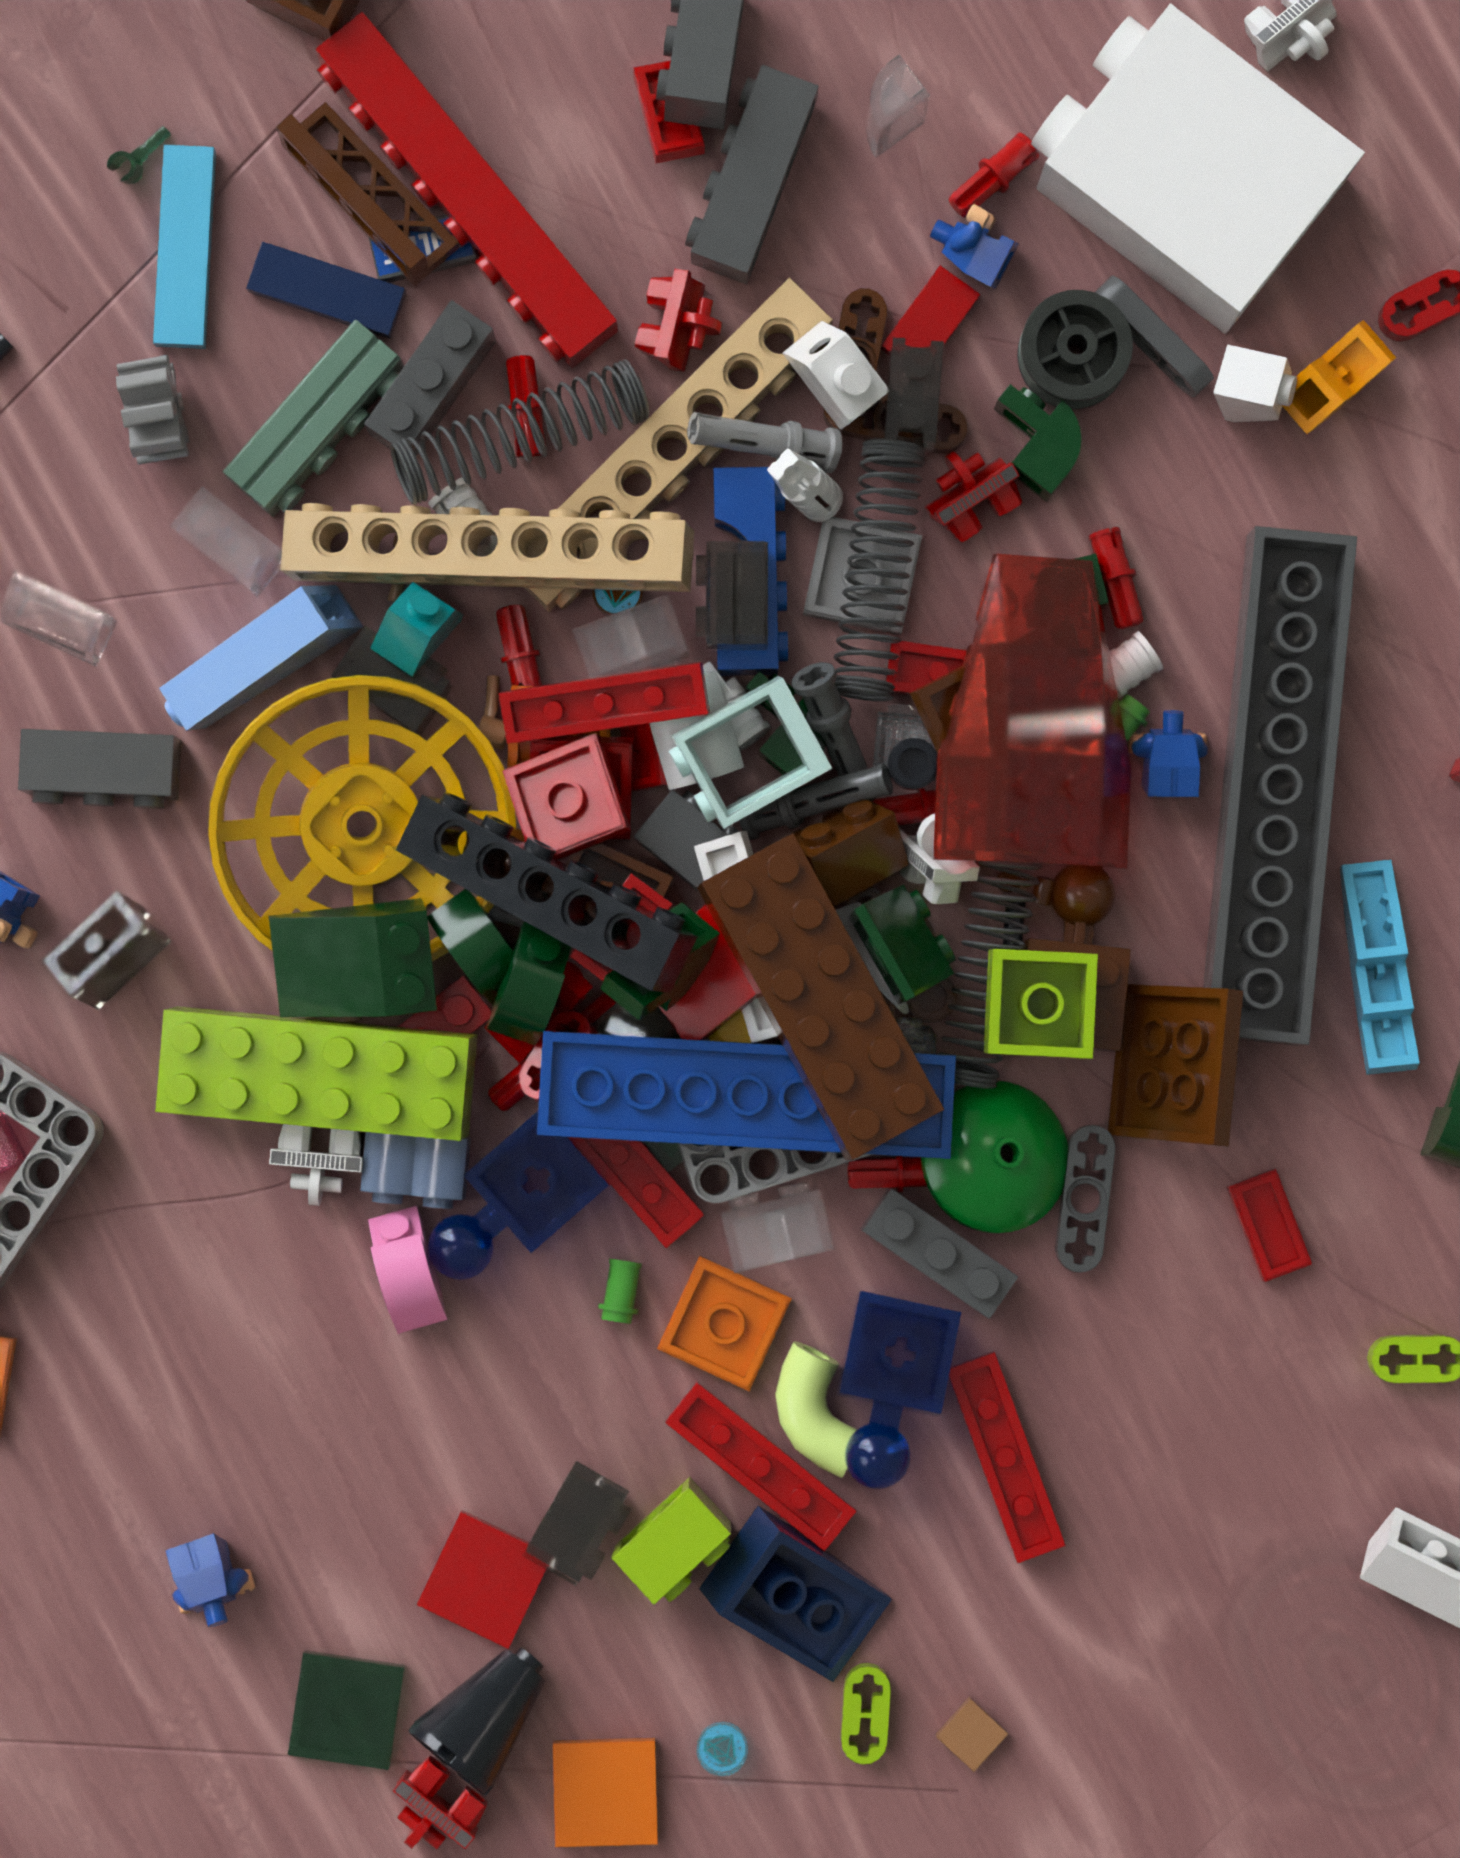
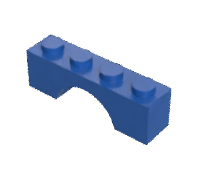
M769 467L713 468L715 527L731 533L746 546L752 556L756 573L753 588L747 599L733 612L717 619V666L720 676L756 675L759 671L763 675H772L773 673L778 675L779 662H788V631H778V612L787 611V581H777L776 561H786V531H776L775 511H785V497L767 471Z

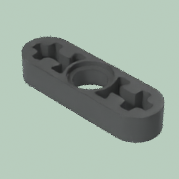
M1110 276L1095 291V293L1109 299L1121 310L1130 326L1133 342L1187 395L1196 397L1214 379L1207 365L1122 280L1115 276Z
M1086 1125L1076 1129L1068 1140L1064 1189L1061 1193L1055 1253L1058 1261L1065 1268L1074 1272L1092 1270L1098 1265L1103 1255L1115 1157V1142L1106 1129L1096 1125ZM1089 1133L1097 1134V1143L1105 1145L1104 1154L1095 1155L1092 1170L1103 1169L1102 1180L1087 1175L1073 1177L1074 1166L1085 1169L1086 1154L1079 1152L1077 1146L1079 1141L1084 1142L1088 1140ZM1080 1184H1091L1099 1193V1204L1090 1213H1080L1071 1204V1193ZM1069 1216L1083 1222L1097 1220L1096 1231L1085 1227L1084 1242L1093 1246L1092 1254L1083 1255L1081 1263L1077 1264L1074 1263L1073 1255L1065 1252L1066 1243H1074L1076 1241L1078 1230L1076 1226L1067 1228Z

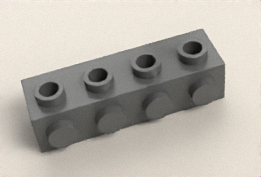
M765 65L761 66L757 79L747 78L738 106L745 108L739 126L729 125L720 152L727 155L721 173L712 170L704 190L703 199L710 201L703 219L694 217L687 234L685 246L692 248L691 264L746 285L748 284L818 100L819 85Z

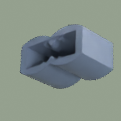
M366 1132L360 1191L373 1192L372 1202L402 1204L403 1195L423 1197L422 1206L453 1209L454 1200L466 1199L471 1138L466 1137L461 1141Z

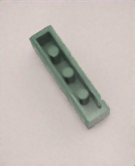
M354 320L222 472L235 486L270 516L274 517L280 509L284 513L285 510H292L305 493V490L300 486L313 472L319 476L334 462L338 455L334 447L346 434L353 438L364 428V423L370 416L367 409L379 396H384L404 367L402 359L359 321Z

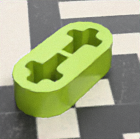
M1444 1335L1384 1336L1373 1342L1368 1350L1367 1361L1373 1374L1386 1382H1451L1460 1377V1342L1455 1338ZM1445 1344L1446 1351L1455 1354L1456 1358L1455 1363H1448L1446 1365V1372L1441 1373L1440 1366L1432 1363H1423V1355L1438 1354L1440 1352V1345ZM1390 1345H1395V1350L1398 1353L1413 1355V1363L1396 1364L1395 1373H1390L1389 1367L1380 1364L1379 1359L1380 1355L1388 1354Z
M861 1663L851 1668L846 1675L843 1690L840 1734L842 1749L850 1760L862 1765L872 1764L879 1760L885 1753L888 1741L890 1682L885 1671L872 1663ZM870 1674L873 1675L874 1683L881 1685L882 1689L881 1692L876 1691L872 1693L870 1709L861 1708L862 1698L860 1691L853 1690V1685L862 1683L864 1675ZM861 1718H870L869 1729L871 1736L878 1737L877 1743L869 1744L867 1752H859L857 1743L849 1741L850 1735L855 1736L859 1734Z

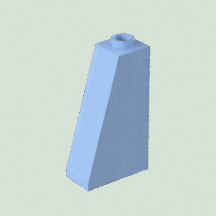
M337 585L300 586L161 686L159 689L167 700L165 702V709L171 719L177 725L184 727L186 731L205 729L360 630L363 625Z

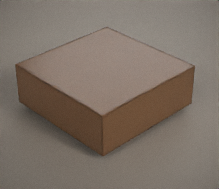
M969 1696L935 1735L938 1740L975 1772L1006 1738L1008 1732Z

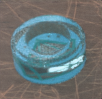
M720 1721L708 1725L701 1732L697 1741V1757L702 1767L709 1773L716 1776H728L737 1772L746 1761L748 1754L747 1739L738 1726L730 1722Z

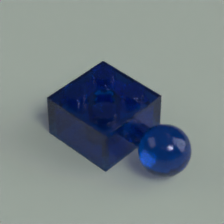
M537 1111L464 1174V1177L484 1198L487 1204L474 1216L466 1214L452 1215L446 1217L435 1226L428 1242L431 1262L446 1277L457 1280L473 1278L483 1272L488 1266L493 1255V1239L507 1227L532 1253L604 1191L610 1183L570 1137L537 1135ZM531 1166L537 1171L546 1168L551 1175L546 1180L550 1188L546 1193L540 1188L531 1192L526 1187V1184L531 1179L527 1173Z
M865 1291L858 1293L837 1396L873 1403L869 1424L860 1427L852 1434L845 1449V1462L848 1471L861 1485L872 1489L888 1488L898 1483L908 1471L911 1460L910 1447L905 1436L899 1431L903 1410L935 1417L941 1415L961 1312ZM897 1341L903 1342L904 1351L912 1354L911 1361H904L899 1368L893 1366L892 1358L885 1355V1349L893 1348Z

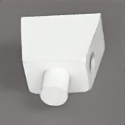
M823 321L783 352V355L839 429L846 427L889 392L886 384L846 332ZM823 344L827 345L819 352L814 353Z

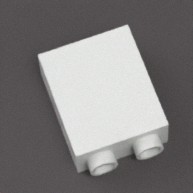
M1170 3L1149 30L1131 16H1128L1116 29L1092 65L1110 80L1087 109L1071 96L1066 95L1044 121L1031 142L1033 147L1048 157L1036 189L1226 335L1345 183L1365 152Z

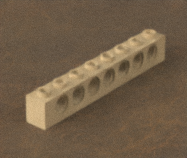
M789 277L558 509L577 511L580 513V517L588 518L597 509L627 512L630 514V519H650V511L663 498L670 503L683 492L690 483L686 475L699 462L706 467L724 450V448L690 443L687 437L689 419L695 409L701 404L712 403L720 408L722 412L721 417L753 422L761 412L757 404L770 391L775 396H778L797 375L792 370V365L783 353L777 354L768 350L764 343L766 338L773 333H784L790 337L794 344L821 321L832 325L833 319ZM823 344L814 353L819 352L827 345ZM738 368H748L756 374L758 380L751 388L739 389L731 384L729 376ZM670 438L681 440L687 447L686 453L678 460L670 461L664 459L658 452V448L663 441ZM638 473L648 477L651 481V487L644 495L631 496L622 488L625 479L632 474ZM538 537L532 540L527 548V557L535 558L542 555L548 545L547 537ZM588 538L580 543L577 548L580 552L579 559H587L594 555L598 548V539ZM523 587L548 612L556 605L561 609L566 608L583 590Z
M306 503L302 505V511L285 510L280 570L295 581L411 584L415 582L422 585L691 592L695 531L686 520H680L681 516L672 512L650 513V519H630V514L627 512L606 510L599 512V518L580 517V513L577 511L554 509L549 511V517L530 516L529 511L519 508H502L499 510V515H480V510L470 507H452L449 514H431V509L410 505L400 507V513H382L380 507L366 504L352 505L351 512L333 511V507L329 505ZM341 532H348L346 546L339 552L331 553L330 545L332 539ZM390 533H397L398 542L395 548L389 553L380 554L379 545L381 540ZM447 534L448 541L445 549L437 555H429L428 546L431 540L437 535ZM491 535L497 536L498 542L495 550L487 556H478L477 549L482 539ZM538 537H547L548 545L545 552L535 558L527 557V548L530 542ZM588 538L598 539V548L594 555L587 559L577 558V548L582 541ZM639 539L649 541V548L644 557L635 561L627 560L628 547L634 541Z

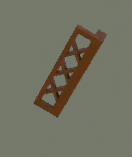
M326 102L301 123L290 114L276 126L284 149L414 286L420 283L460 248L459 242ZM326 121L338 133L337 150H325L311 135ZM345 141L354 151L345 150ZM344 161L365 162L371 168V185H358L343 169ZM378 176L387 186H378ZM377 196L399 197L405 204L404 220H391L377 205ZM411 211L420 221H411ZM410 231L432 232L442 244L426 257L410 240Z

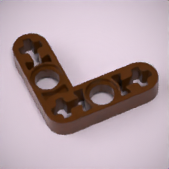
M860 288L851 292L846 297L842 306L838 329L855 336L858 316L850 313V310L859 309L861 301L871 303V311L877 313L878 318H869L865 338L875 337V343L860 337H851V339L868 356L869 363L876 371L887 317V305L884 298L877 291L869 288ZM889 393L876 402L877 406L872 417L873 429L863 428L866 422V417L863 416L857 417L846 427L839 429L823 408V418L827 427L837 428L843 436L864 440L893 439L920 445L928 452L949 454L952 451H956L963 444L967 434L966 418L958 408L947 404ZM890 407L903 409L908 414L909 426L900 433L886 431L881 424V415L886 409ZM917 411L927 413L923 422L926 424L939 425L942 417L950 418L951 427L958 429V434H950L947 442H942L938 440L937 431L923 428L921 433L922 439L912 437L918 423Z

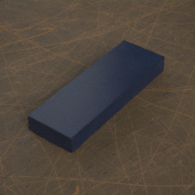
M263 241L246 287L249 293L349 326L354 320H357L370 332L391 339L406 295L404 287Z

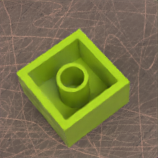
M1010 949L988 950L983 1053L1093 1059L1098 954Z
M689 1477L614 1546L612 1560L653 1605L663 1596L668 1602H671L692 1582L690 1579L692 1573L690 1571L701 1561L709 1567L729 1549L730 1545L728 1542L730 1538L728 1536L731 1535V1521L693 1479Z

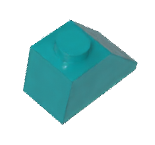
M412 582L388 608L370 649L413 677L457 627L464 614L425 588Z

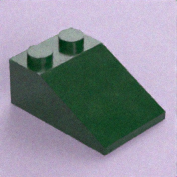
M903 884L860 905L848 916L898 1005L954 974L949 964L957 961L956 957L942 934L935 938L933 937L924 921L931 917V913L917 889L909 893Z
M421 898L269 916L280 1017H386L437 1010L427 910Z

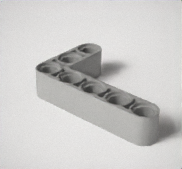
M0 1052V1064L4 1070V1077L0 1083V1110L40 1138L0 1195V1290L91 1158L104 1136L102 1120L93 1110L5 1052ZM33 1088L40 1089L46 1098L44 1111L36 1117L30 1115L24 1107V1098ZM76 1116L81 1117L88 1126L87 1138L79 1145L71 1143L66 1136L67 1123ZM47 1158L53 1160L59 1168V1178L52 1187L44 1186L37 1177L39 1164ZM16 1201L24 1203L30 1211V1221L22 1230L15 1228L8 1218V1211Z
M677 1143L690 1186L696 1195L710 1203L725 1202L872 1155L863 1154L854 1160H845L840 1152H823L819 1160L806 1163L800 1158L798 1150L734 1147L730 1149L729 1146ZM767 1149L775 1157V1169L766 1178H756L749 1170L750 1157L758 1150ZM710 1165H719L727 1173V1184L718 1193H707L700 1185L701 1173Z

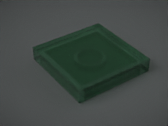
M305 1650L302 1655L288 1755L389 1770L406 1665Z

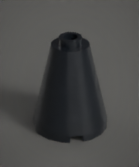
M521 1647L515 1654L505 1649L415 1720L408 1731L435 1757L447 1764L459 1777L486 1796L494 1788L546 1682L539 1675L544 1666Z

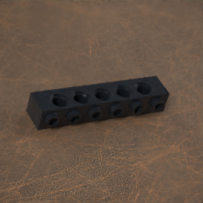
M444 792L441 798L421 795L396 851L643 987L658 992L672 991L698 937L682 928L686 921L684 918L661 907H657L655 912L650 911L639 905L642 896L616 883L613 884L611 889L596 881L599 875L597 871L574 860H570L568 866L553 858L556 850L551 846L531 837H528L526 842L511 835L514 829L513 826L488 814L485 815L483 820L469 813L472 804L448 792ZM466 830L469 836V845L466 851L461 854L458 849V839ZM508 853L511 858V869L503 877L500 873L499 865L502 857ZM550 876L554 883V891L552 896L546 901L543 898L541 889L544 880ZM593 899L597 906V915L594 921L588 924L584 917V908L587 902ZM636 922L640 928L641 936L638 944L631 948L627 941V931Z

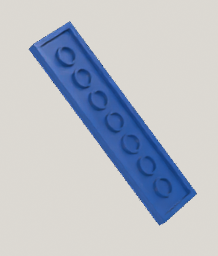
M543 1031L537 1135L842 1153L783 1045ZM914 1053L944 1110L865 1154L951 1158L955 1055Z

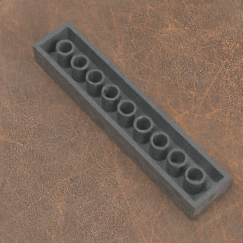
M1255 526L1246 538L1203 983L1204 988H1226L1243 991L1239 1040L1295 1046L1309 1045L1357 536Z

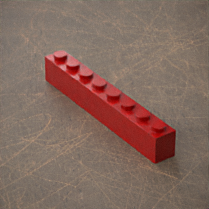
M362 11L315 48L321 66L316 71L334 94L341 89L353 102L348 107V110L357 123L366 132L374 128L385 141L379 147L390 163L398 171L405 166L414 176L416 181L411 186L422 202L429 209L437 204L442 212L449 217L443 225L459 242V246L463 247L466 243H471L474 251L480 257L474 262L477 268L491 285L494 286L500 281L512 295L506 300L509 307L524 324L530 320L535 323L543 333L538 338V341L556 363L563 358L573 369L619 332L616 318Z

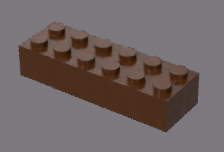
M793 833L699 884L697 889L755 992L758 1001L845 1160H854L944 1110Z

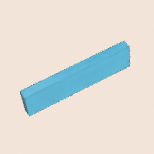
M164 145L153 344L156 347L206 349L216 150L214 147Z

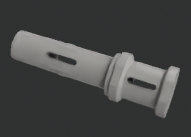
M693 412L687 428V437L691 444L775 457L776 461L786 449H790L816 463L825 473H832L836 469L842 453V435L840 430L832 427L826 428L824 431L802 428L801 424L796 421L785 422L779 427Z

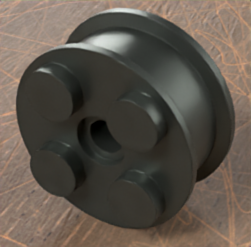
M1067 290L1056 293L1042 301L1027 319L1018 344L1017 358L1020 373L1028 388L1049 405L1057 407L1063 400L1072 410L1094 406L1114 392L1126 373L1133 352L1132 333L1124 314L1106 297L1086 290ZM1068 345H1078L1083 353L1073 354L1069 351Z

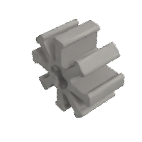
M163 355L117 364L119 374L116 377L117 391L124 405V409L121 410L124 428L128 427L129 447L133 458L137 457V464L141 465L188 456L187 443H189V435L181 410H184L181 392L177 393L176 372L173 363H169V356Z

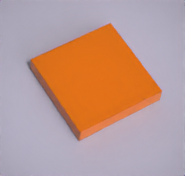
M699 1255L657 1349L750 1391L792 1298Z
M655 1738L553 1740L555 1847L658 1845Z

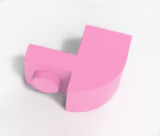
M413 1206L368 1219L373 1247L370 1248L375 1270L388 1312L397 1333H403L447 1320L439 1278L429 1256L423 1221L418 1207Z

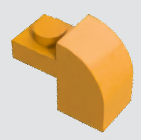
M1362 320L1326 353L1310 363L1297 375V385L1290 406L1282 405V407L1306 434H1309L1357 395L1397 357L1370 326Z

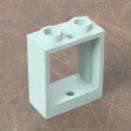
M780 676L773 678L671 735L676 747L669 750V753L682 777L684 778L692 773L700 787L701 792L693 797L708 823L717 818L723 828L732 825L832 769L785 680ZM768 699L803 764L726 807L691 742Z

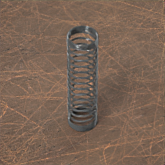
M627 359L620 360L618 363H613L612 367L606 365L602 370L601 376L594 371H590L587 381L578 376L574 377L571 387L564 382L558 384L557 392L546 387L543 389L541 398L531 392L527 397L526 404L522 400L515 398L512 402L511 410L502 403L498 405L496 415L490 410L485 409L482 412L481 421L470 414L467 417L466 427L461 422L454 420L451 425V433L440 425L436 430V439L433 435L424 431L421 435L420 444L410 436L406 440L402 439L401 442H393L390 447L393 464L408 500L416 505L422 501L425 502L428 498L425 479L416 455L410 446V442L414 444L423 458L434 493L437 496L441 494L437 477L427 456L425 436L430 439L438 452L450 489L453 491L456 489L453 473L442 450L441 430L453 446L465 483L467 485L471 484L472 480L469 469L457 444L456 425L460 427L468 440L472 458L480 477L484 480L486 479L487 473L483 460L472 438L471 420H474L483 433L487 452L496 473L501 474L502 467L499 456L487 432L486 414H489L498 427L507 460L511 467L515 469L517 467V460L510 440L502 426V408L513 421L517 441L525 460L531 463V450L517 420V403L521 405L528 415L535 444L541 456L545 458L548 454L541 430L532 414L531 398H535L540 404L551 441L555 449L561 452L563 449L562 441L556 424L547 408V392L556 400L566 436L571 445L576 447L578 443L577 435L561 398V388L563 386L572 396L577 420L584 437L591 441L593 438L591 426L576 394L577 381H580L587 390L595 423L601 434L606 436L608 432L606 420L600 404L591 389V377L593 375L602 385L605 403L614 426L621 430L623 423L620 411L611 390L606 384V371L608 370L612 373L617 397L629 421L634 425L643 422V420L646 421L649 418V405L636 369Z
M869 439L862 444L863 452L861 456L864 459L859 464L868 473L861 475L857 480L866 489L859 491L855 495V498L864 505L857 507L853 511V514L861 521L851 526V530L859 538L849 542L850 548L858 554L847 558V563L857 570L849 571L844 576L849 583L855 586L845 588L842 592L847 599L853 602H848L840 607V610L851 618L841 620L838 623L839 628L849 634L839 636L836 639V643L846 649V651L836 653L833 658L838 663L846 666L836 668V673L865 671L894 676L897 674L896 670L861 666L847 662L839 657L867 655L884 659L899 658L898 654L859 649L841 641L846 639H869L886 643H899L902 640L895 636L861 633L843 626V624L867 622L889 627H901L904 624L898 620L860 616L847 611L845 608L869 606L884 610L903 611L906 609L905 606L888 602L866 601L851 596L847 592L871 590L893 595L907 594L908 591L903 588L868 585L851 579L850 576L873 574L888 578L908 579L910 577L908 573L888 569H870L852 562V560L875 558L890 562L910 563L912 559L900 554L868 552L854 546V544L873 541L898 547H912L914 542L903 538L870 536L856 530V528L875 525L893 530L914 531L917 527L906 522L872 520L860 515L858 512L861 510L877 509L895 514L916 515L919 511L916 508L903 505L874 504L862 499L860 496L869 493H879L903 499H918L921 495L916 491L906 489L876 488L864 483L862 480L870 477H881L898 482L920 483L923 479L918 475L902 472H878L866 467L865 463L873 462L904 468L922 467L926 462L925 454L927 451L920 445L906 441ZM838 674L835 681L839 694L842 697L868 701H891L894 698L893 694L895 692L893 689H895V686L887 681Z
M988 827L984 829L986 832L983 833L985 837L982 840L986 843L980 845L982 849L1034 865L980 859L977 861L979 865L1013 874L1030 881L979 875L977 881L1027 897L975 891L971 895L972 897L1024 913L969 908L967 910L971 914L1000 921L1020 929H1005L966 924L964 927L968 930L997 937L1019 946L962 940L961 943L962 945L987 952L990 949L1024 950L1026 948L1024 942L1004 934H1027L1030 932L1029 928L1024 924L1004 917L1030 918L1033 916V913L1025 907L1007 901L1033 902L1036 900V897L1028 891L1007 884L1035 886L1040 882L1034 876L1010 868L1038 870L1043 868V865L1035 859L1013 852L1046 853L1045 848H1047L1046 843H1048V840L1021 832ZM966 956L958 957L959 961L988 968L987 959ZM962 972L954 973L958 978L987 985V976ZM958 988L951 989L952 993L986 1002V992ZM954 1004L948 1005L949 1009L985 1018L986 1009ZM950 1020L944 1021L946 1025L984 1035L985 1025ZM947 1036L941 1037L943 1041L984 1052V1042ZM944 1052L938 1053V1055H954ZM990 1054L997 1058L955 1055L956 1061L964 1062H956L955 1083L983 1089L997 1088L996 1083L999 1082L997 1078L1000 1077V1073L993 1067L983 1063L1001 1062L1003 1060L1002 1055Z

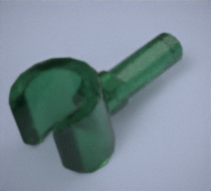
M161 126L150 138L131 153L126 151L113 153L107 161V168L114 171L124 161L129 160L131 169L120 181L125 184H135L143 176L144 169L142 163L171 136V133L167 128Z

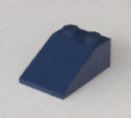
M757 1506L730 1544L729 1549L722 1555L699 1588L720 1616L834 1682L892 1600L888 1594L825 1550L824 1552L796 1528L760 1506Z

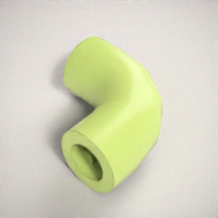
M795 1341L782 1365L775 1392L779 1423L795 1450L818 1467L843 1478L864 1432L838 1420L827 1407L826 1395L828 1387L839 1363L829 1355L809 1345Z

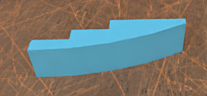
M1392 860L1341 865L1340 875L1349 961L1366 1075L1416 1070L1420 1061L1411 1017L1414 1005L1406 966V959L1409 953Z

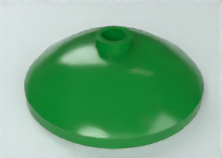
M1005 1081L996 1083L997 1088L995 1089L966 1086L955 1091L951 1158L921 1157L925 1182L940 1208L953 1220L967 1228L993 1234L1008 1233L1026 1228L1040 1220L1052 1209L1064 1189L1068 1143L1063 1127L1048 1104L1032 1091ZM1004 1144L1008 1145L1013 1151V1158L1010 1163L1005 1162L1000 1155V1149Z

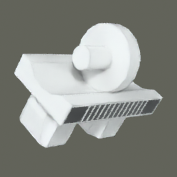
M1281 0V3L1287 9L1277 17L1265 6H1258L1244 19L1245 30L1256 46L1258 63L1268 72L1288 55L1293 61L1298 60L1305 53L1317 61L1326 56L1329 49L1324 38L1334 31L1331 20L1337 16L1331 0Z
M939 812L923 819L915 836L907 835L900 830L909 862L908 866L900 870V875L909 882L916 884L925 883L923 896L932 904L958 902L961 882L977 881L980 869L972 859L957 847L961 836L959 823L948 813Z
M283 1124L278 1148L270 1149L269 1164L311 1168L310 1175L292 1173L290 1180L291 1189L308 1190L309 1205L320 1206L323 1191L341 1193L343 1178L325 1176V1169L362 1172L363 1156H361L362 1143L360 1131L331 1129L329 1153L310 1151L313 1127Z

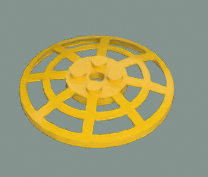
M355 675L326 679L299 688L271 704L246 727L230 748L217 774L210 800L208 837L212 865L222 893L237 918L259 942L272 950L269 916L289 914L296 908L301 912L332 909L307 896L325 875L341 883L352 885L353 906L374 904L373 885L384 882L398 873H401L419 890L415 895L406 900L421 898L425 907L432 903L436 908H439L453 898L454 895L445 888L451 880L438 873H435L433 876L420 863L396 851V848L418 804V800L410 786L430 766L437 772L445 786L446 792L465 800L458 778L448 761L442 756L463 735L473 744L488 770L496 794L498 810H469V813L482 820L488 814L516 828L515 809L502 772L505 769L486 736L466 714L445 698L419 685L390 677ZM369 690L386 691L412 698L436 710L448 721L426 741L419 734L400 725L369 719ZM348 691V720L336 721L318 727L298 738L292 745L269 727L282 714L305 701L329 693ZM369 734L394 739L409 746L415 752L395 772L386 767L369 763ZM348 735L349 764L341 765L322 774L302 756L308 750L324 741ZM255 742L276 760L261 785L255 806V817L224 821L225 802L232 777L243 755L252 743ZM289 771L309 789L303 801L300 815L270 816L275 792L283 776ZM366 811L375 817L376 825L369 835L356 837L348 832L347 821L355 812ZM466 830L458 839V849L461 854H463L466 845ZM301 835L303 845L311 860L292 881L285 875L276 859L271 844V837ZM248 839L256 840V848L262 866L274 887L281 893L261 917L248 904L235 882L227 859L225 842ZM480 896L476 897L487 913H489L494 904ZM439 936L430 940L432 962L449 952Z

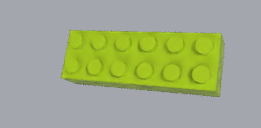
M176 1006L164 1009L155 1112L461 1141L469 1136L478 1034Z

